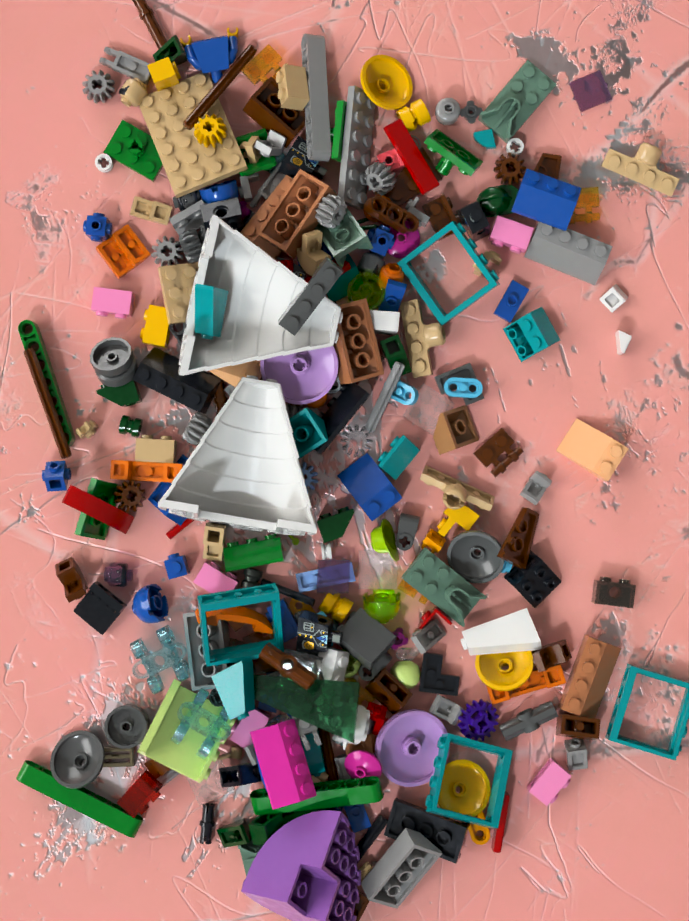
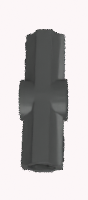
M548 701L534 709L529 708L518 713L517 717L500 724L499 727L505 740L508 741L522 733L535 731L541 724L558 717V714L552 702Z

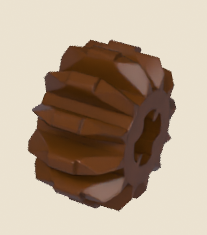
M508 153L507 158L502 154L500 156L501 161L496 160L495 164L498 167H494L493 171L498 173L495 176L496 179L502 178L501 184L508 181L510 186L513 181L518 184L520 182L519 178L523 179L524 173L522 172L526 171V167L521 166L524 163L523 159L517 160L518 154L514 158H512L511 153ZM509 166L513 167L511 173L507 172Z
M130 480L129 484L127 481H122V486H116L119 492H113L114 496H118L114 503L120 502L118 508L121 510L125 507V512L127 513L130 509L136 512L137 506L143 507L140 500H146V497L141 496L142 493H145V489L139 490L141 484L137 483L135 485L134 480ZM129 493H132L133 497L127 499L126 496H128Z

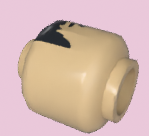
M129 78L119 90V94L122 97L121 102L127 107L131 105L138 107L142 103V99L148 94L147 86L138 78Z

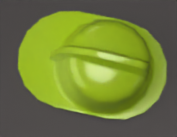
M383 519L381 525L374 528L371 532L372 548L378 553H389L395 561H399L393 528L387 519Z

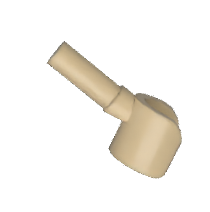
M232 746L231 753L219 755L217 761L226 758L240 759L243 748Z

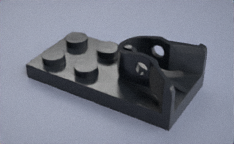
M395 798L384 835L396 840L405 828L420 832L441 850L442 855L440 858L456 864L461 856L460 852L470 823H460L445 816L426 812V809Z

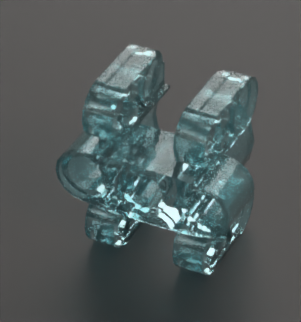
M169 625L156 631L163 648L151 654L142 641V637L130 643L131 650L136 659H141L134 664L132 668L133 675L138 679L147 678V683L153 694H157L166 688L163 685L159 672L171 666L180 682L190 678L189 665L185 659L182 660L187 654L186 646L179 642L174 643L175 637ZM162 656L165 660L164 665H158L155 662V657ZM139 664L144 665L147 670L145 674H141L138 671Z
M200 688L192 703L185 702L179 707L177 716L182 722L170 740L179 745L189 728L206 737L196 753L198 757L205 759L214 746L215 741L223 742L229 737L231 728L226 723L229 717L224 706L218 716L202 708L209 692ZM183 708L190 709L186 716L182 714ZM200 718H206L208 720L207 727H203L200 725ZM220 727L225 730L224 737L217 735Z

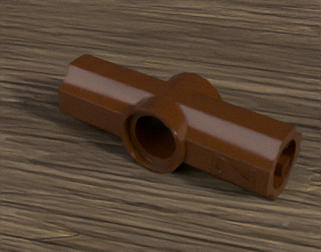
M270 642L264 646L259 654V658L277 669L283 677L291 679L305 690H308L317 678L316 674L298 663L294 656L285 654ZM285 663H290L293 666V668L287 670L283 667V665Z

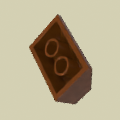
M270 77L250 97L243 111L263 129L265 128L268 133L270 130H274L285 136L287 140L284 147L287 148L305 127V107L302 111L281 108L280 99H278V83L274 78Z

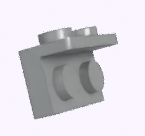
M203 200L196 202L169 218L178 235L187 230H198L200 225H204L200 205H204Z

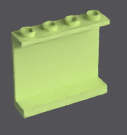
M174 679L137 752L201 783L203 779H208L212 770L209 766L212 761L216 762L220 754L218 748L220 744L224 745L229 735L226 731L229 726L232 727L237 718L230 720L224 707L212 705L210 700L180 686L181 682Z

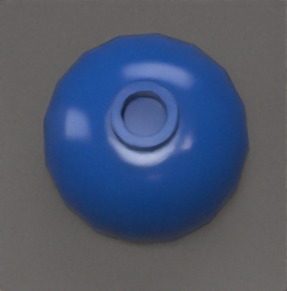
M236 180L225 181L221 184L217 183L199 190L204 204L236 198L239 195Z
M150 584L141 588L133 599V613L145 623L164 621V617L168 615L166 596H161L159 591L162 589L157 584Z

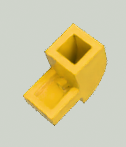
M467 506L455 510L447 507L443 513L448 518H443L439 522L437 533L445 537L455 522L466 531H469L479 518V515Z

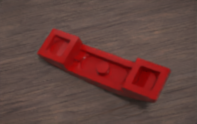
M70 485L62 500V503L124 534L127 533L134 519L132 515L73 485Z

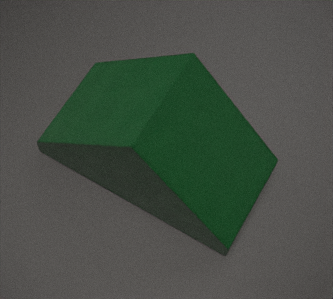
M174 35L153 54L155 62L169 57L171 63L175 61L177 66L187 61L177 35Z
M245 818L217 829L224 848L248 844L251 840V833Z

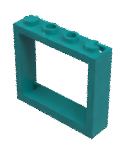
M456 221L450 222L397 263L441 326L448 323L500 285L498 281L500 278L495 270L489 269L486 265L489 263L483 254L479 255L476 250V243L472 238H467L464 234L466 232L465 228L460 222L457 223ZM452 230L489 284L446 314L410 261Z
M276 583L197 596L203 656L207 667L237 663L252 658V660L258 659L259 654L268 642L284 652L280 595ZM271 601L274 639L210 650L206 618L207 611Z
M627 664L605 737L616 743L676 760L679 751L681 752L682 745H680L682 737L685 738L687 734L689 682ZM637 673L686 688L667 750L618 735Z
M450 733L442 734L437 744L439 748L438 756L435 757L433 763L435 767L434 775L431 776L429 782L431 787L430 795L427 796L425 806H427L426 812L491 829L498 828L513 751ZM450 743L498 756L485 820L437 807Z

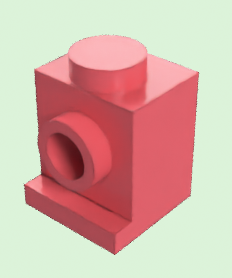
M395 148L377 155V161H374V163L378 161L383 163L386 159L391 158L393 162L391 164L386 163V166H391L392 172L402 170L405 167Z

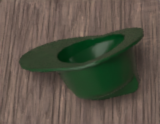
M512 185L489 187L479 194L477 201L486 217L508 215L514 213L511 210L518 189Z

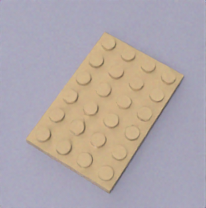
M201 72L179 81V84L159 92L158 90L144 97L139 105L176 198L248 169L219 98L201 119H205L206 114L209 117L215 114L217 118L221 117L227 127V136L222 139V144L217 142L215 148L212 144L206 148L204 144L200 145L197 138H195L194 127L188 130L183 126L184 120L213 88L208 73L203 74Z

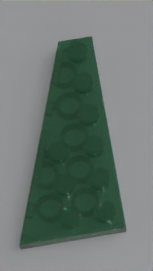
M254 675V697L256 701L354 743L360 683L316 679L312 686L305 690L289 678Z

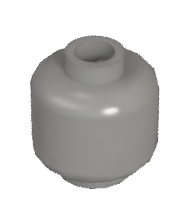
M453 98L440 100L435 109L436 119L443 125L454 124L460 115V105Z

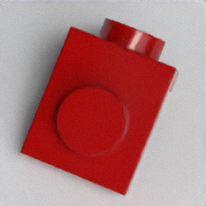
M369 702L367 710H370L369 719L375 721L372 734L378 735L380 729L388 720V718H385L387 707Z

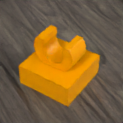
M431 528L422 541L421 548L424 549L425 546H429L433 554L435 551L438 553L447 539Z

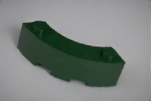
M322 808L259 815L248 824L253 844L263 846L278 829L297 817L311 812L330 809Z

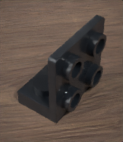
M531 550L526 569L514 566L504 576L534 608L561 583V580Z
M97 581L91 585L90 591L76 606L74 612L103 635L127 605Z

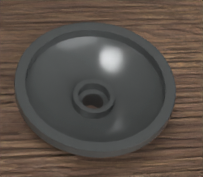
M477 530L458 534L453 538L447 550V560L450 568L471 583H485L496 578L501 573L505 560L497 557L502 547L501 544L490 534Z
M78 730L65 735L56 744L51 755L50 768L54 779L62 786L70 789H78L89 785L97 778L103 768L105 761L104 746L96 735L88 731Z

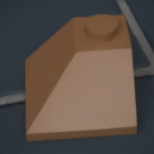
M466 405L440 413L433 435L439 455L479 441Z

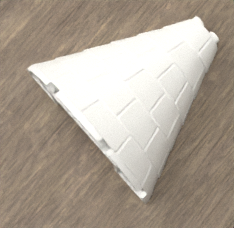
M212 215L209 222L210 228H207L198 261L199 269L196 272L185 321L187 326L183 333L179 365L181 367L178 370L179 375L184 376L204 370L209 371L255 360L260 361L306 350L311 351L331 347L334 343H337L339 332L336 330L338 324L342 322L343 312H341L340 306L326 296L295 336L278 324L279 318L308 283L295 275L282 263L274 260L240 232L231 228L218 216ZM195 284L213 286L229 291L221 336H213V340L201 338L202 334L195 333Z
M252 375L242 377L226 404L214 418V422L200 439L201 442L174 478L169 489L158 501V508L161 510L169 509V513L197 521L210 520L211 523L224 524L227 527L260 532L265 529L272 534L305 536V532H308L307 535H315L317 533L280 383H277V380L266 379V381L258 380V377Z

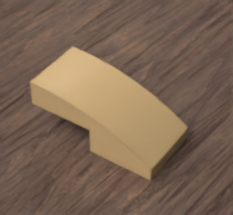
M135 196L129 215L168 225L172 206Z

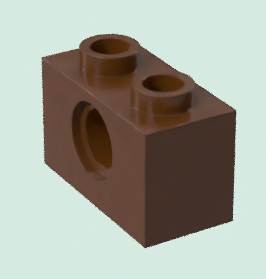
M386 668L382 669L365 687L392 714L402 709L413 695Z
M565 714L558 715L555 735L597 740L599 739L601 719Z

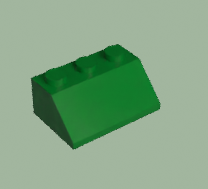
M276 534L267 535L265 540L258 541L257 538L247 539L245 544L240 545L238 541L227 543L228 547L223 548L226 572L285 560L281 537H276Z

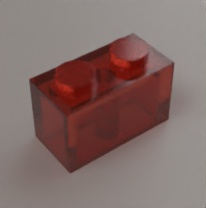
M146 770L118 800L117 804L133 818L138 813L142 815L150 807L147 803L150 800L154 802L161 795L159 790L163 784Z

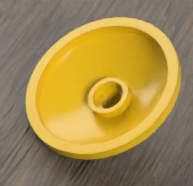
M375 55L364 63L360 74L361 84L365 94L374 104L383 109L396 110L408 103L413 91L412 80L406 68L398 60L387 55Z
M531 651L476 655L475 659L476 671L481 681L488 687L498 691H510L522 686L531 676L534 664ZM504 666L509 667L507 670L502 669Z
M461 759L447 763L443 774L438 805L442 809L472 817L480 814L490 798V782L485 771L478 764L469 760ZM457 786L460 787V792H459V793L456 792V787H457Z

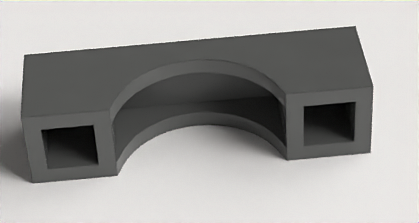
M325 257L304 290L279 318L278 324L295 336L341 276L343 269L328 257Z

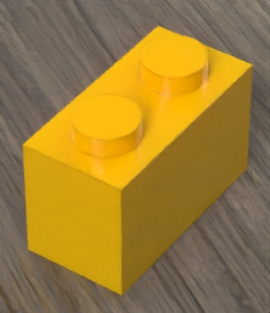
M169 57L147 65L158 92L179 84L180 73L175 61L171 63Z
M149 304V308L145 309L144 312L146 324L145 328L142 327L140 339L146 345L167 348L170 329L165 307Z

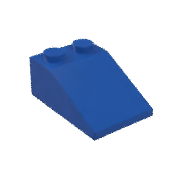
M368 453L337 475L371 521L402 499V496Z

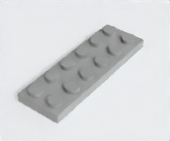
M348 86L338 196L345 201L346 205L363 210L364 203L367 200V185L364 184L366 180L363 176L371 162L370 152L376 104L368 98L363 89L357 86Z

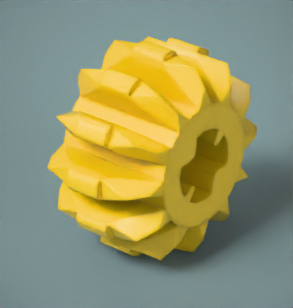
M206 114L205 119L199 118V123L194 124V136L197 138L200 145L204 144L206 148L210 144L215 148L217 142L222 144V139L227 136V127L221 117L217 118L215 114L211 117Z

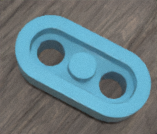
M452 377L444 383V392L450 397L476 398L483 390L482 383L474 378ZM451 384L456 385V391L450 390ZM470 385H474L476 387L475 392H470Z
M399 380L396 391L394 390L391 398L404 405H414L419 398V393L415 387Z

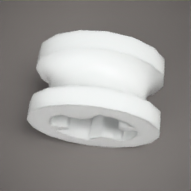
M519 138L510 139L506 145V152L511 153L512 157H515L516 154L520 155L524 149V143ZM512 143H515L516 146H520L517 152H515L514 149H510V147H512Z
M100 154L95 159V165L99 171L106 173L112 170L114 164L109 155ZM102 159H106L109 162V165H106L107 167L105 168L99 164L100 161L103 162Z
M331 542L327 545L321 543L322 560H325V558L332 559Z

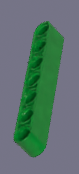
M24 320L18 326L24 349H30L34 343L39 345V349L35 353L38 361H44L45 363L42 372L45 380L50 379L51 386L48 389L51 397H56L57 399L55 409L57 414L63 417L61 425L64 433L69 435L68 445L70 447L75 442V434L40 329L36 323ZM28 325L33 327V331L30 334L25 333V328Z
M25 760L16 777L22 784L128 837L134 838L143 822V818L138 814L84 787L70 789L62 786L54 779L50 770L32 761Z
M376 776L313 783L317 796L273 810L265 788L257 789L250 793L253 811L256 815L376 803L384 797L380 778Z

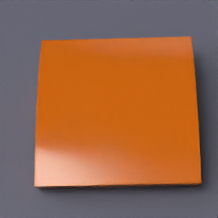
M128 224L114 232L112 237L96 246L97 252L118 279L129 273L151 255Z

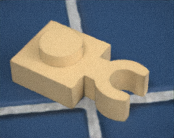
M93 420L86 421L84 425L76 429V433L82 439H89L96 434L95 429L99 426Z

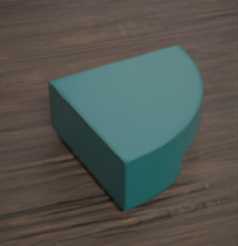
M492 129L473 133L475 141L487 149L496 148Z

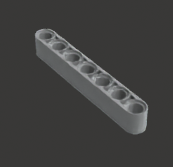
M304 34L301 41L302 67L306 69L310 98L305 106L307 157L309 160L328 162L331 157L325 38L321 35Z

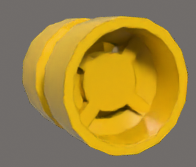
M421 99L412 102L409 108L404 106L396 111L398 119L401 118L408 132L415 130L417 125L423 126L431 122L430 114Z
M331 588L318 609L325 614L331 613L334 620L342 623L354 602L346 597L340 598V593Z

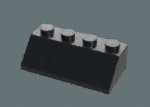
M154 347L140 362L132 380L197 412L206 414L222 379L205 371L184 376L179 375L178 370L181 367L179 359Z
M356 383L344 384L339 390L341 392L340 396L337 399L333 397L328 403L329 409L326 413L321 412L318 415L324 420L328 441L314 449L320 455H322L369 398L370 394Z

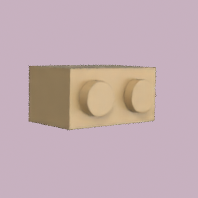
M284 64L276 74V82L279 88L278 99H280L281 108L302 111L310 100L305 67Z
M141 435V438H136L135 461L176 463L177 441L172 440V436H161L160 439H153V435Z

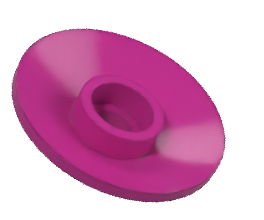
M405 221V225L409 229L410 223ZM391 228L390 231L394 234L395 242L393 247L388 249V254L395 258H404L419 247L420 234L418 230L402 234ZM403 235L405 240L399 241L398 236Z
M352 751L345 759V769L352 778L370 776L380 778L382 774L380 761L367 751Z

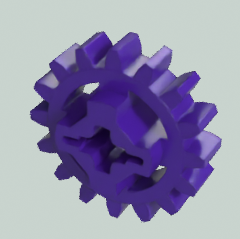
M482 699L479 702L473 700L471 706L467 703V709H461L463 716L458 717L462 721L458 724V727L461 728L460 732L466 738L478 741V738L484 741V736L490 738V732L496 731L493 728L494 725L499 724L495 720L499 717L495 713L497 709L491 703L485 702Z

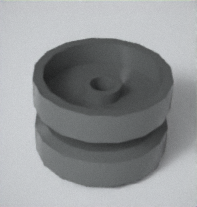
M116 337L107 338L97 343L91 351L90 362L102 384L108 387H119L132 381L138 369V363L133 355L130 344L126 340Z
M126 704L115 708L108 714L104 725V732L112 745L120 749H129L143 741L150 727V720L148 714L141 707ZM125 723H128L130 725L129 730L125 729Z

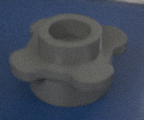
M468 101L466 107L460 110V116L464 117L468 123L473 124L482 112V108L474 105V101Z

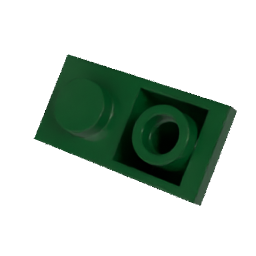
M398 334L380 341L381 349L390 370H392L394 363L397 361L405 365L401 376L412 372Z
M134 380L119 387H108L103 384L100 386L101 389L96 390L98 395L122 407L142 402L137 383Z
M347 506L338 509V514L333 516L330 513L319 516L320 520L317 521L324 543L343 537L354 514L353 509L349 510Z

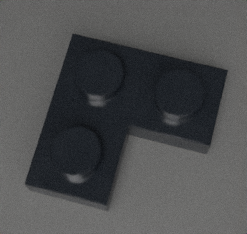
M423 653L419 691L457 696L460 677L441 674L443 655Z

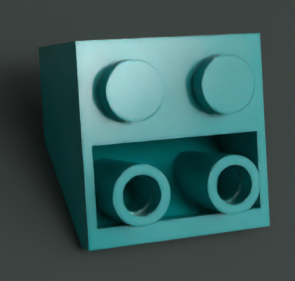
M543 307L526 314L503 328L521 362L560 341Z
M404 435L401 438L397 436L390 444L392 449L388 453L384 451L378 459L380 462L378 467L394 480L400 476L420 451Z

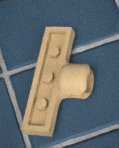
M645 142L640 145L634 157H629L609 148L601 165L606 169L668 196H672L680 180L657 169V163L662 151L658 147Z
M419 299L402 302L400 310L413 378L433 375L429 349L443 345L446 342L444 327L438 322L428 325L424 324Z
M425 465L420 480L427 485L440 488L444 492L443 503L449 509H460L464 506L465 502H470L479 509L491 510L495 499L494 496Z

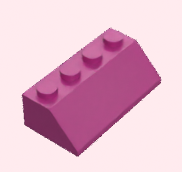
M294 719L285 720L250 732L272 810L317 796Z

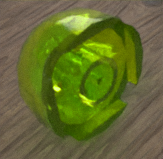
M370 272L359 273L348 283L347 295L350 302L367 298L369 310H375L384 301L385 286L376 274Z
M392 589L373 590V594L368 595L367 592L362 596L364 610L379 623L389 622V620L397 616L401 609V595L399 592L395 594V591Z

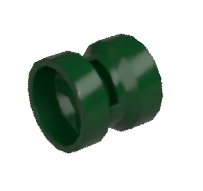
M123 415L120 421L119 433L125 435L129 432L132 437L138 438L143 420L139 418L131 420L129 416Z

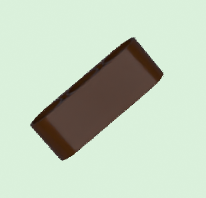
M380 195L371 197L364 203V210L368 215L399 233H411L419 227V220L415 215ZM373 201L378 204L377 210L373 207ZM389 211L393 212L394 219L390 218ZM406 220L410 223L409 229L405 225Z

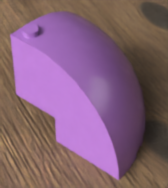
M322 810L302 815L282 826L266 841L257 853L243 882L241 892L261 906L292 921H356L357 916H354L355 903H359L360 900L357 886L361 885V870H357V861L360 860L358 846H355V833L350 831V822L341 811Z

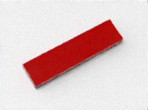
M401 118L383 128L422 195L437 188L440 185Z

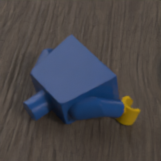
M228 27L227 35L193 42L188 35L189 41L187 43H184L182 38H180L187 60L196 70L202 71L203 74L211 72L213 83H217L223 76L222 70L229 69V65L234 63L238 52L237 27L235 33H230Z

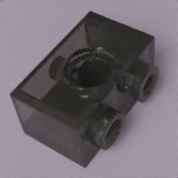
M600 577V580L594 579L592 603L633 608L636 585L630 584L631 580L619 579V582H612L609 577ZM612 587H617L618 594L615 597H611L609 593Z

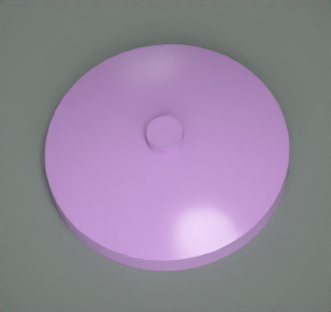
M334 346L311 351L306 350L285 356L281 355L260 361L263 381H266V379L277 380V383L281 384L285 402L300 405L312 403L326 395L335 383L339 369L338 356Z
M420 709L404 710L388 719L380 729L375 742V757L382 765V773L393 783L404 787H416L428 783L435 771L433 763L439 752L437 747L438 740L442 737V734L448 733L443 723L431 713Z

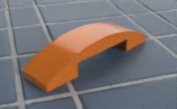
M111 460L110 479L172 483L184 464Z
M237 606L206 612L207 625L217 626L219 620L252 624L254 632L273 634V628L269 620L250 608ZM196 609L195 615L197 622L200 624L199 609Z
M557 664L543 672H538V669L533 670L529 679L522 686L514 690L498 691L488 686L486 687L493 705L546 687L551 688L565 684L566 680L561 664Z

